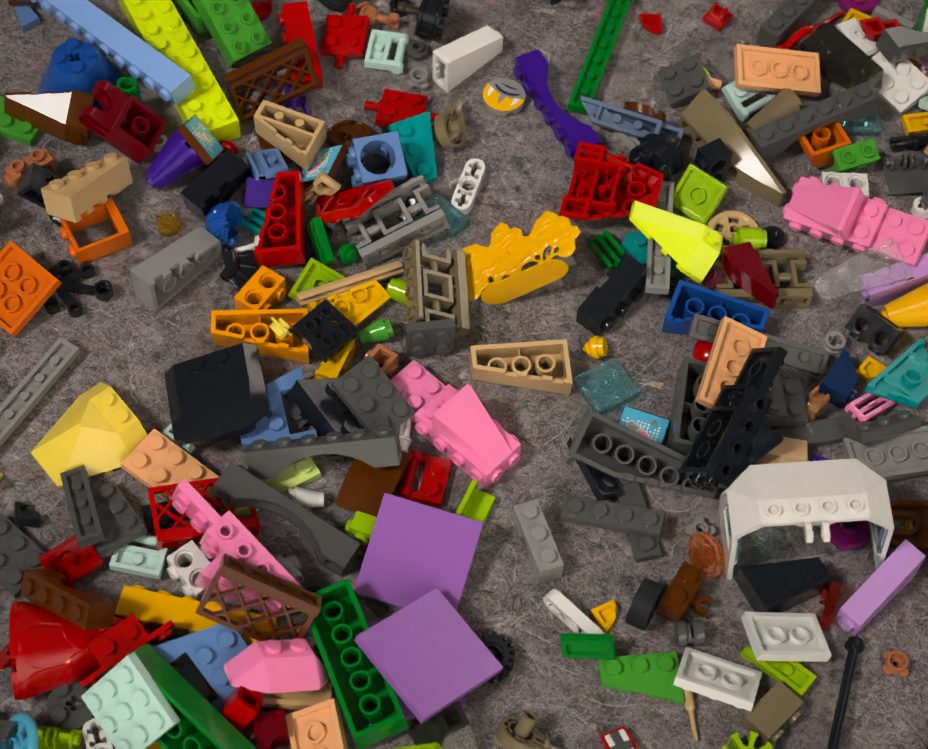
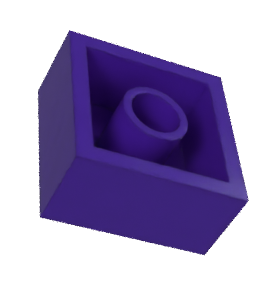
M246 177L245 206L268 208L275 179L259 178V180H255L254 177Z

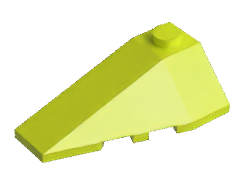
M638 201L632 203L629 220L648 239H654L662 247L660 251L665 256L669 254L677 262L676 267L682 273L701 283L720 254L723 236L702 223Z

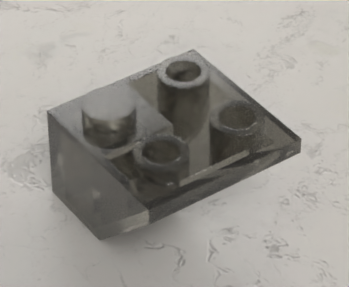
M459 701L454 702L409 731L414 745L436 742L442 746L441 749H478L470 722Z

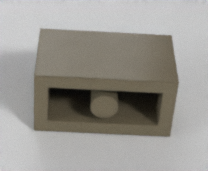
M779 680L758 701L752 710L744 716L740 725L748 733L750 731L758 733L757 741L762 746H765L766 742L770 741L775 744L785 733L783 728L788 723L790 725L795 724L801 717L800 709L804 702Z

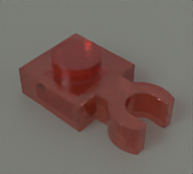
M831 581L828 589L823 588L819 603L823 604L819 624L821 629L828 631L829 625L831 626L842 585Z

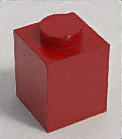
M243 686L237 687L225 699L220 714L241 732L258 714L265 696L258 691L250 690Z

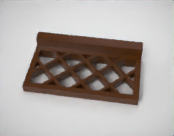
M301 37L224 75L225 81L231 89L239 122L244 124L254 119V115L266 94L273 96L270 102L283 105L320 87L311 55H313L311 48ZM303 59L306 60L302 69L295 67L297 62ZM287 69L283 78L276 77L278 71ZM293 71L299 72L295 83L288 81ZM305 75L311 76L312 82L304 86L300 85ZM268 78L263 88L257 86L260 80ZM274 80L280 82L275 92L269 90ZM286 84L292 86L288 94H281ZM248 87L244 98L239 96L238 91ZM254 90L261 92L256 102L249 100ZM247 103L254 105L251 112L244 115L243 111Z
M224 553L220 565L195 613L258 641L280 640L278 635L292 631L294 638L303 639L314 617H317L321 610L322 596ZM220 577L231 580L234 588L220 591L218 586ZM251 589L257 592L259 599L245 602L241 592ZM237 593L241 604L227 608L223 597ZM219 599L222 610L213 612L204 607L207 602ZM276 600L281 603L282 610L269 613L266 602ZM261 604L265 615L251 618L248 608ZM243 610L247 620L236 622L231 619L229 613ZM297 611L307 614L305 621L295 624L290 613ZM286 615L289 626L276 629L272 619ZM268 621L271 631L265 633L258 632L254 624Z

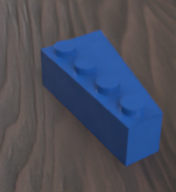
M679 280L664 318L662 332L687 335L692 314L697 313L717 320L727 316L755 331L763 333L770 309Z

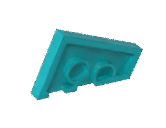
M430 111L390 124L388 127L389 132L398 131L405 165L410 177L414 178L423 175L426 183L435 181L437 170Z

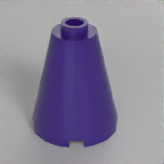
M177 128L146 170L147 177L145 180L153 189L156 187L162 189L206 164L183 138Z

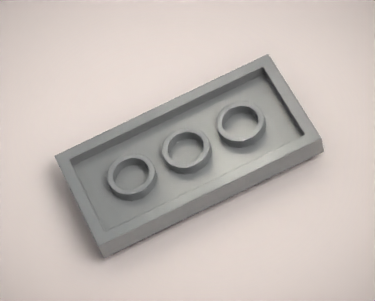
M928 425L862 444L849 438H843L842 446L847 459L856 458L886 481L928 475Z

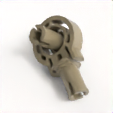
M454 100L451 107L445 108L444 112L435 116L434 128L432 129L433 143L439 141L446 150L461 147L463 144L464 133L466 132L463 114L466 104H464L463 100Z
M524 710L520 718L514 716L504 717L494 735L495 742L503 749H561L550 743L549 736L539 733L534 727L539 718L530 710Z

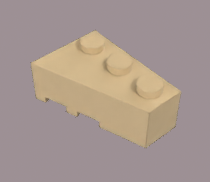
M266 100L262 101L254 115L256 133L308 171L326 139L325 121Z

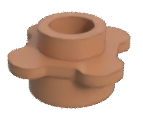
M890 650L883 653L885 665L882 667V671L884 674H896L901 678L908 675L907 665L909 656L906 653Z

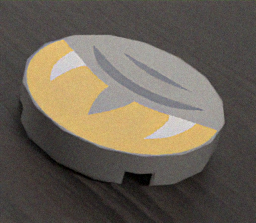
M494 79L487 83L482 91L484 107L494 115L507 116V114L511 113L514 115L525 104V90L520 83L513 79Z

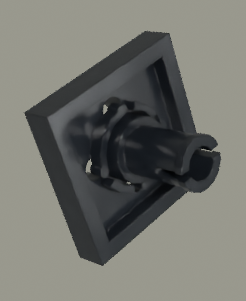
M324 299L293 325L291 332L327 363L356 338L360 330L327 299Z

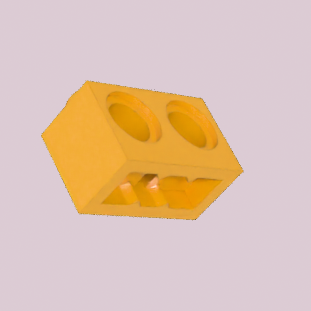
M262 265L234 296L235 309H273L274 305L278 301H282L286 296L285 278Z

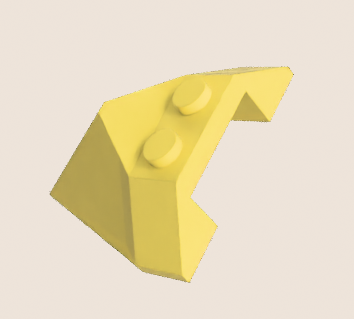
M100 382L82 393L31 451V455L58 489H61L63 484L60 473L79 466H85L89 477L103 472L108 474L113 472V469L121 467V463L145 439L147 433L139 419L113 388Z

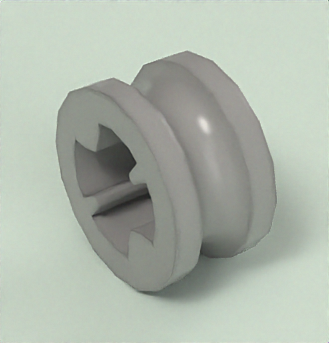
M837 331L827 333L823 341L824 351L830 352V355L841 354L846 344V338ZM833 341L838 342L835 346L831 345Z

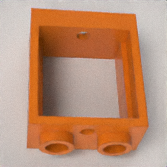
M112 198L108 199L104 204H95L93 206L94 211L90 214H85V212L81 214V220L77 223L60 218L62 227L59 228L61 237L63 241L68 240L70 244L67 245L72 259L77 258L80 266L132 246L130 232ZM105 220H110L116 232L115 235L84 247H79L73 235L74 232Z

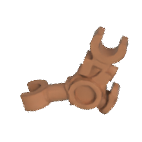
M363 2L355 8V15L369 16V26L377 22L384 23L393 30H398L400 26V21H398L400 16L397 13H390L389 15L379 14V11L373 6H369L367 2Z

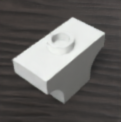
M856 18L837 24L835 31L839 37L838 50L849 64L877 53L878 48L875 41L866 38Z

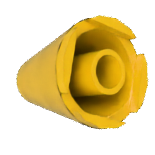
M928 283L883 305V310L880 313L900 328L928 327Z

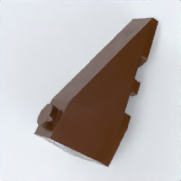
M65 90L64 93L45 91L44 94H33L32 92L5 93V114L20 121L29 122L31 126L63 141L87 146L92 131L79 122L78 115L83 108L95 106V98L92 94L76 90Z

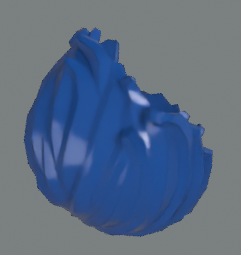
M235 200L225 203L221 202L209 210L205 217V227L209 233L221 241L222 245L228 244V247H232L237 242V237H239L238 232L234 228L242 224L241 220L244 218L240 213L244 210L240 208V205Z

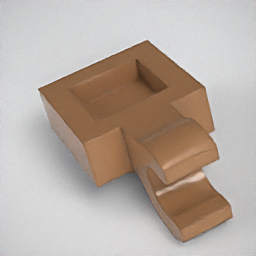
M818 386L809 393L810 400L806 404L808 422L815 421L825 411L830 400L828 393L826 395L819 393L820 387Z

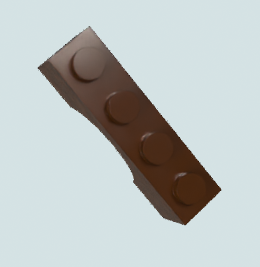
M52 568L24 570L21 596L84 630L111 627L115 601L100 593L84 592L66 587V576Z

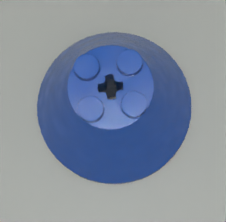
M71 37L65 43L58 46L52 54L40 81L38 94H44L45 91L64 93L65 90H76L92 94V89L96 82L105 80L116 87L117 80L124 75L113 62L93 45ZM95 99L94 107L103 111L101 104Z

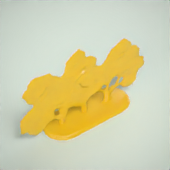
M548 210L535 221L533 229L528 236H522L521 229L515 227L510 229L507 224L500 222L490 234L491 243L488 247L480 246L476 243L461 249L465 251L468 300L475 301L481 295L482 301L487 304H503L565 276L569 269L567 263L552 258L555 255L568 257L573 254L576 249L575 239L581 233L578 230V226H571L569 218L558 216L556 213ZM551 246L550 255H546V259L543 260L545 248ZM555 247H558V252L554 253ZM535 255H540V260H537ZM534 261L539 263L523 271L521 270L528 262ZM505 275L509 276V277H507V278H505V279L502 280V277H503V276H505ZM493 277L494 282H489L488 278Z

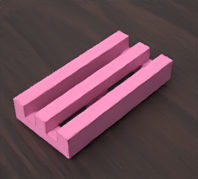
M866 393L847 404L844 410L847 413L851 411L853 413L851 417L854 419L858 418L859 422H869L891 409L895 402L879 397L863 408L858 409V406L876 396ZM886 401V403H884L883 405L864 415L866 412L870 411L871 409Z

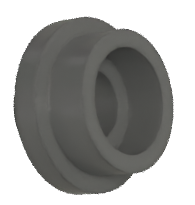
M419 40L411 41L406 47L407 55L414 61L424 59L428 52L427 45Z

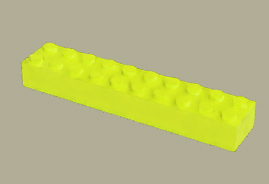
M117 0L136 36L191 75L195 90L177 106L174 105L183 123L196 114L218 142L240 138L239 120L171 0Z

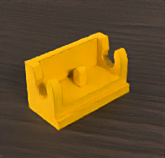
M353 339L327 363L322 361L313 379L340 378L344 375L356 353L355 340Z

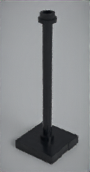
M850 636L845 641L844 647L848 653L827 749H838L858 654L862 653L865 648L863 639L857 636Z

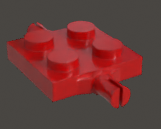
M348 3L346 14H327L320 53L322 56L336 57L334 67L338 70L339 68L341 70L344 69L346 58L363 57L370 18L365 15H354L356 8L354 3Z
M385 88L382 99L378 103L365 100L364 110L377 111L375 125L389 126L395 122L428 112L426 111L428 96ZM430 112L431 121L434 122L435 116L439 113Z

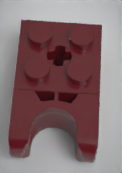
M105 80L96 82L92 89V95L101 104L103 111L93 106L85 107L78 115L79 122L131 160L140 164L152 154L168 121L134 96L126 95Z

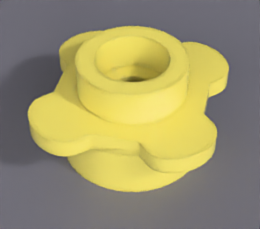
M273 317L270 318L273 322L268 327L282 339L287 335L292 336L288 331L291 327L283 319L279 318L276 321Z

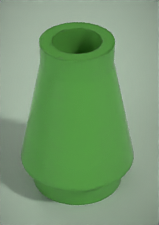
M381 318L359 333L362 345L389 341V338L395 336L389 318L384 320Z

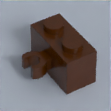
M684 561L659 601L656 614L674 624L675 621H682L691 607L696 615L705 618L707 611L701 608L700 605L706 604L711 607L713 599L709 596H699L698 594L703 587L707 573Z

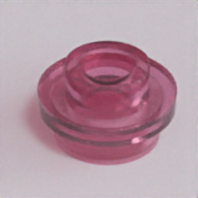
M710 268L702 281L704 287L715 290L717 284L723 283L724 273L720 269Z

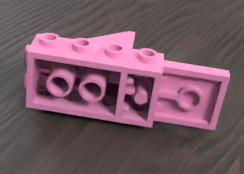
M801 176L799 182L794 184L790 203H786L783 209V219L788 224V228L798 232L801 230L808 232L809 235L817 239H828L831 243L838 246L845 245L851 247L852 250L861 254L866 252L873 255L875 253L916 267L928 240V220L889 208L886 201L880 198H866L861 188L841 187L835 183L827 185L822 183V180L813 176H809V178Z
M415 360L410 362L390 380L416 412L410 417L411 421L415 424L414 429L431 442L437 450L445 454L457 467H460L467 473L472 480H477L478 484L485 490L492 483L497 482L506 470L513 467L521 457L520 441L515 435L508 434L502 429L497 420L491 419L469 384H466L461 390L455 389L450 384L445 386Z
M186 479L176 486L171 497L174 508L181 514L185 513L191 519L190 523L197 532L204 533L199 542L201 544L200 548L208 558H214L195 580L194 583L198 587L207 590L224 553L302 587L230 511H227L221 517ZM220 577L218 581L220 591L234 588L231 580ZM251 589L241 592L245 602L259 599L257 592ZM237 593L225 596L240 603ZM276 600L266 602L269 613L283 609L281 603ZM261 604L251 607L264 612Z

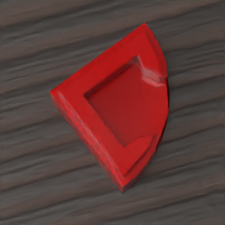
M272 0L251 2L252 8L260 22L271 15L273 10Z
M640 14L639 20L644 29L653 34L662 35L661 14Z

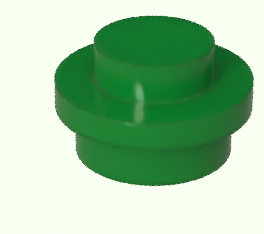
M344 243L339 248L338 259L346 266H350L357 261L359 252L356 244Z

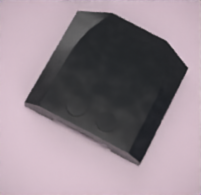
M240 343L174 364L164 374L173 437L178 446H182V443H190L195 447L203 448L252 432L257 428V422L265 416L268 419L272 416L261 354L257 345Z

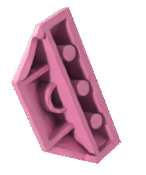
M299 638L255 641L224 664L223 668L232 686H243L247 689L264 693L320 690L330 681L322 656L306 639Z

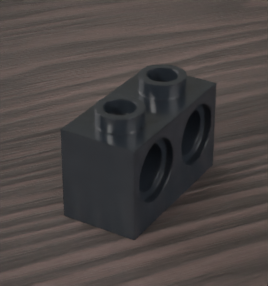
M718 138L697 148L694 165L721 182H725L733 153L721 138Z
M860 304L845 326L850 331L848 334L859 342L861 340L869 345L867 348L878 356L880 354H889L905 332V330L868 304ZM863 317L869 323L865 331L859 326V322ZM882 331L888 336L886 344H881L878 339Z

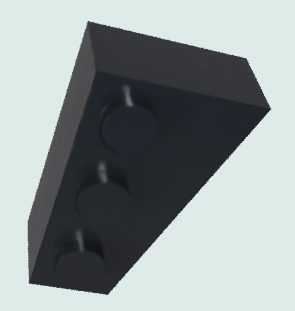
M819 557L741 566L735 577L736 583L754 612L782 613L826 592L833 579Z

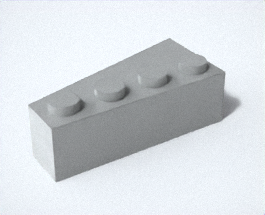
M199 226L130 269L136 297L153 311L157 312L222 255L221 241L202 226Z

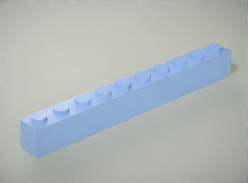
M30 0L32 3L37 2L47 14L52 13L59 23L68 25L74 34H80L86 42L95 45L105 57L110 56L120 68H126L132 77L141 79L148 89L157 91L164 101H170L177 106L195 90L190 74L90 1Z

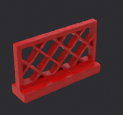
M219 477L189 482L205 500L212 504L211 507L213 509L217 507L225 513L230 511L253 536L259 535L260 521L256 508H250L251 516L240 517L234 513L236 508H231L230 510L219 503L220 499L214 500L204 493L209 486H214ZM178 484L148 488L157 551L166 548H179L191 540L198 545L204 535L203 532H197L192 525L183 521L186 516L185 513L177 517L168 511L172 506V499L165 507L155 502V494L165 493L172 497ZM164 514L176 521L172 528L160 530L159 521Z

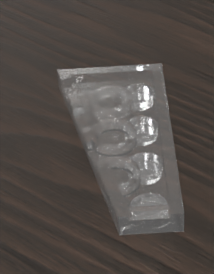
M889 237L807 283H810V288H812L816 301L821 304L847 297L850 294L870 291L880 286H889L903 280H911L914 277L894 239Z

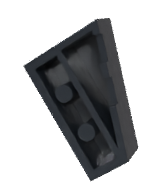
M229 149L225 153L220 154L215 162L180 192L186 208L205 222V217L209 210L221 202H227L246 181V177L252 174L250 166Z
M626 252L620 257L622 260L615 271L610 269L606 274L609 277L608 280L600 288L596 286L578 308L576 322L595 336H600L604 331L608 332L614 325L615 320L618 317H623L629 310V306L633 302L637 303L644 294L643 286L647 267Z
M338 378L296 380L287 396L290 403L294 402L300 409L302 419L304 421L308 420L312 427L316 429L317 436H326L327 433L335 431L346 434L360 429L356 417L330 386ZM329 454L331 457L344 456L338 454Z

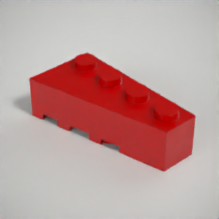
M301 1L281 4L282 13H278L279 24L283 27L284 31L282 33L283 44L286 45L301 37L309 45L313 54L311 55L320 85L316 89L323 88V76L308 2ZM303 59L297 62L295 67L302 69L306 60ZM293 71L291 73V82L295 83L299 72ZM305 75L300 85L304 86L312 82L311 76Z
M300 171L279 172L276 174L270 195V204L265 212L264 225L259 233V243L254 251L259 268L262 265L265 267L306 264L305 195Z

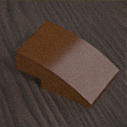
M401 451L400 465L374 468L354 458L334 504L353 513L360 511L377 517L384 493L397 496L412 454Z

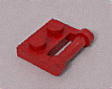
M410 450L408 453L412 454L406 470L402 487L398 489L397 497L441 508L452 461L424 455L416 450ZM422 465L425 468L419 491H412L417 466Z

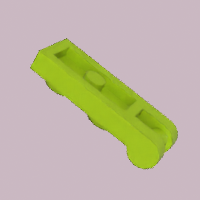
M751 644L745 646L740 652L744 660L756 665L776 682L780 680L799 698L804 695L817 678L816 675L797 661H756Z

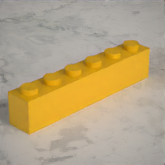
M124 585L114 613L116 617L126 618L133 613L139 622L144 623V628H150L152 632L172 620L175 627L171 629L173 632L171 636L183 637L219 624L195 613L200 601L194 597L183 596L181 598L162 590L153 592L139 585H133V587ZM209 601L204 607L213 612L222 610L221 604L214 601ZM243 610L229 613L233 621L242 622L247 620ZM249 612L251 618L265 615L264 612L259 614ZM273 618L274 626L278 629L277 618ZM268 621L254 624L258 632L265 633L271 631ZM239 633L248 647L255 641H258Z

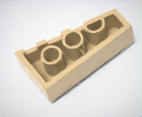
M107 153L102 159L89 162L85 165L86 167L80 170L70 171L67 176L50 181L49 185L41 188L47 214L74 223L79 222L81 214L84 212L85 214H90L94 211L93 206L95 204H104L108 201V195H116L133 183L127 157L117 155L116 153Z
M567 339L470 346L471 380L570 395L573 382Z

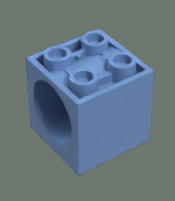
M398 131L352 140L351 146L348 147L349 154H346L348 167H352L353 175L351 176L353 188L390 179L395 188L404 184L408 174ZM377 154L385 158L390 167L384 174H373L363 167L361 160H363L365 155Z

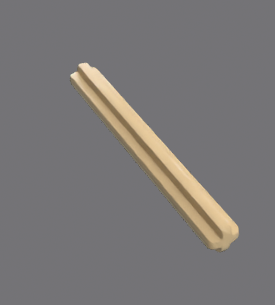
M395 261L300 292L296 295L297 303L303 307L308 303L318 302L330 295L349 291L350 288L373 280L379 282L400 275L404 272L403 264L400 261Z

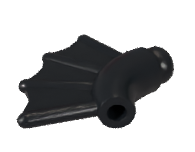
M229 246L228 250L225 247L222 250L225 268L220 273V278L225 282L229 281L239 292L258 271L259 266L254 251L237 254L233 247Z

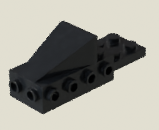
M782 347L752 348L734 385H723L679 469V472L690 479L689 482L693 486L700 489L709 487L714 490L717 488H729L736 476L782 443L784 438L762 423L769 414V408L773 402L766 394L771 390L773 380L777 372L783 367L784 359L788 353Z

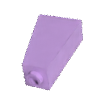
M928 253L920 256L916 267L898 263L861 276L862 286H859V290L863 300L868 299L870 306L886 304L928 283Z
M905 539L840 608L835 618L839 626L846 632L856 636L914 578L926 556Z

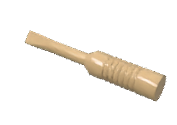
M683 689L684 706L689 713L694 742H697L698 735L694 716L696 706L693 692Z

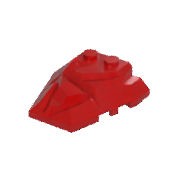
M579 142L574 158V173L568 194L563 197L559 216L581 221L630 216L634 201L656 208L664 174L639 162L636 165L626 161V156L619 154L617 157L607 152V148L602 145Z

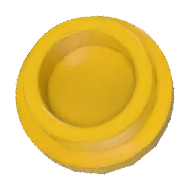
M596 335L591 337L589 342L585 343L582 350L594 359H601L602 356H607L608 354L607 340L605 337Z

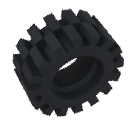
M487 631L483 632L482 637L479 634L477 635L488 649L496 650L500 654L501 660L499 662L504 667L500 673L489 679V684H494L495 679L501 682L503 676L505 678L509 676L510 671L513 669L515 657L511 641L509 639L505 641V635L500 634L499 637L496 636L497 632L492 631V635H488Z

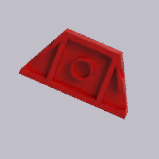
M390 179L337 191L332 196L319 195L316 199L317 217H321L323 223H336L346 218L356 219L395 187Z

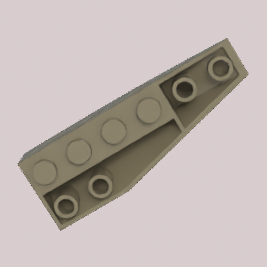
M706 89L701 90L682 112L678 128L684 129L685 136L696 148L721 138L733 153L727 176L765 201L777 207L783 206L786 195L784 187L743 133L730 112L725 110Z

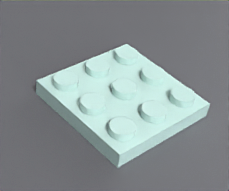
M135 652L127 655L81 696L115 749H147L181 721Z

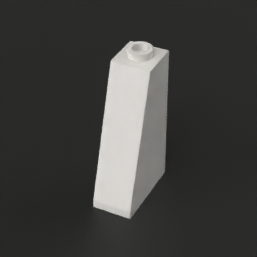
M487 25L434 50L432 81L448 93L502 52L503 36Z

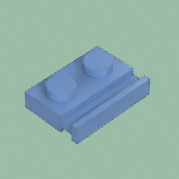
M278 148L259 150L253 155L246 152V161L255 180H259V177L265 176L266 179H275L277 173L288 172V166Z

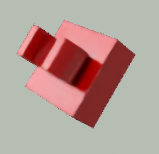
M716 2L703 16L702 22L720 32L732 20L733 14L728 11V8L724 9Z

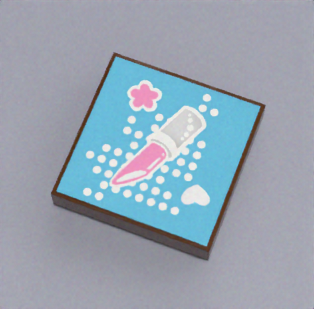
M196 114L178 128L179 133L205 164H210L224 151V148Z
M344 144L320 149L309 170L302 169L301 177L304 189L309 187L314 182L315 177L322 171L331 178H335L348 152V148Z

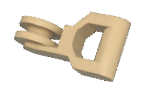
M322 171L315 177L314 182L304 190L306 204H313L319 195L332 196L340 189L341 184Z

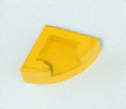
M868 356L855 372L857 377L861 379L873 380L887 367L871 356Z
M614 599L590 611L595 623L604 634L611 629L616 619L617 607Z

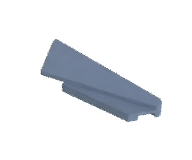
M585 96L580 98L594 125L642 139L646 134L654 133L669 140L675 134L680 138V141L675 145L677 149H679L684 138V129L665 124L662 120Z

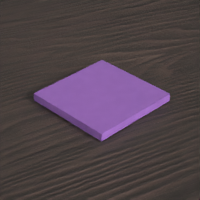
M384 493L354 592L404 608L438 588L457 611L484 523Z
M438 588L360 633L354 640L421 724L500 673L504 668Z

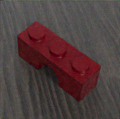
M284 709L257 714L252 719L253 725L248 726L251 742L256 741L258 749H275L280 745L290 743Z

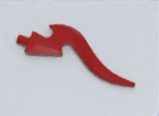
M840 11L818 24L801 27L788 38L787 42L775 48L793 49L804 37L816 34L844 15V11Z

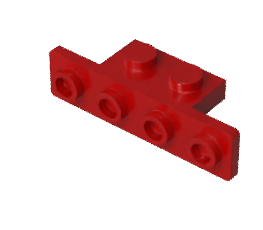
M132 613L87 644L102 667L83 679L79 684L84 689L88 686L91 688L121 662L127 653L147 643L151 644L157 639L159 642H162L173 634L171 629L175 627L174 623L170 620L148 635Z

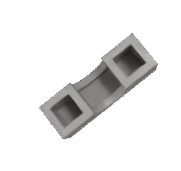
M534 499L514 505L512 522L520 541L524 540L527 545L529 564L537 585L562 578L564 563L538 500Z

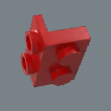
M76 535L37 558L42 568H52L65 575L66 587H71L77 579L85 574L93 573L98 569V566L103 564L102 558L96 553L92 545L80 549Z

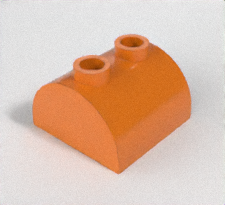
M839 122L820 127L797 140L811 164L818 168L834 164L835 160L832 155L834 149L852 144Z

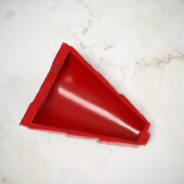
M13 601L9 618V653L13 670L11 671L14 699H29L64 684L68 685L97 671L102 666L87 644L125 618L113 616L111 627L84 630L34 602ZM144 628L146 633L149 635L150 628Z

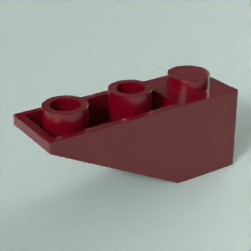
M750 242L724 247L721 265L729 280L770 309H774L776 300L779 297V290L776 284L772 283L768 269L761 263L758 251L754 250Z

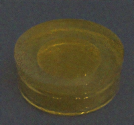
M170 213L159 216L156 220L158 233L165 237L177 234L180 230L177 216Z

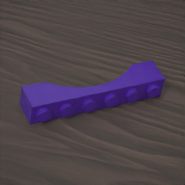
M537 49L515 57L513 73L516 79H520L525 93L531 96L535 108L541 111L545 123L551 126L555 138L558 142L561 141L567 156L574 161L579 142L601 145V140L590 125L579 122L569 116L553 100L547 85L549 63L540 50Z

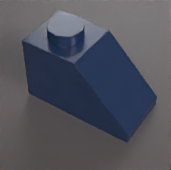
M843 350L821 382L818 390L820 394L826 395L828 393L830 395L829 402L840 409L847 402H852L858 393L855 390L858 377L849 351Z

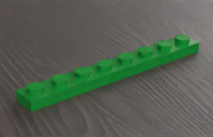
M632 0L608 1L568 102L567 110L588 115L580 98L585 96L595 99Z

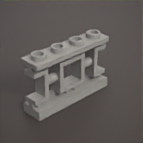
M423 175L411 178L406 183L394 188L356 219H342L349 235L360 230L365 241L357 244L356 248L366 268L403 251L414 239H418L421 242L449 228L447 218L439 204L428 209L423 201V198L431 195L430 188ZM408 197H415L417 203L406 208L403 202L407 201ZM401 210L406 220L386 230L381 219ZM423 211L425 217L414 222L411 216ZM374 217L377 223L365 229L362 223ZM381 231L384 237L372 243L370 237Z

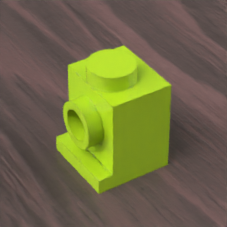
M356 511L354 518H349L345 527V533L351 534L360 545L366 546L369 544L377 517Z

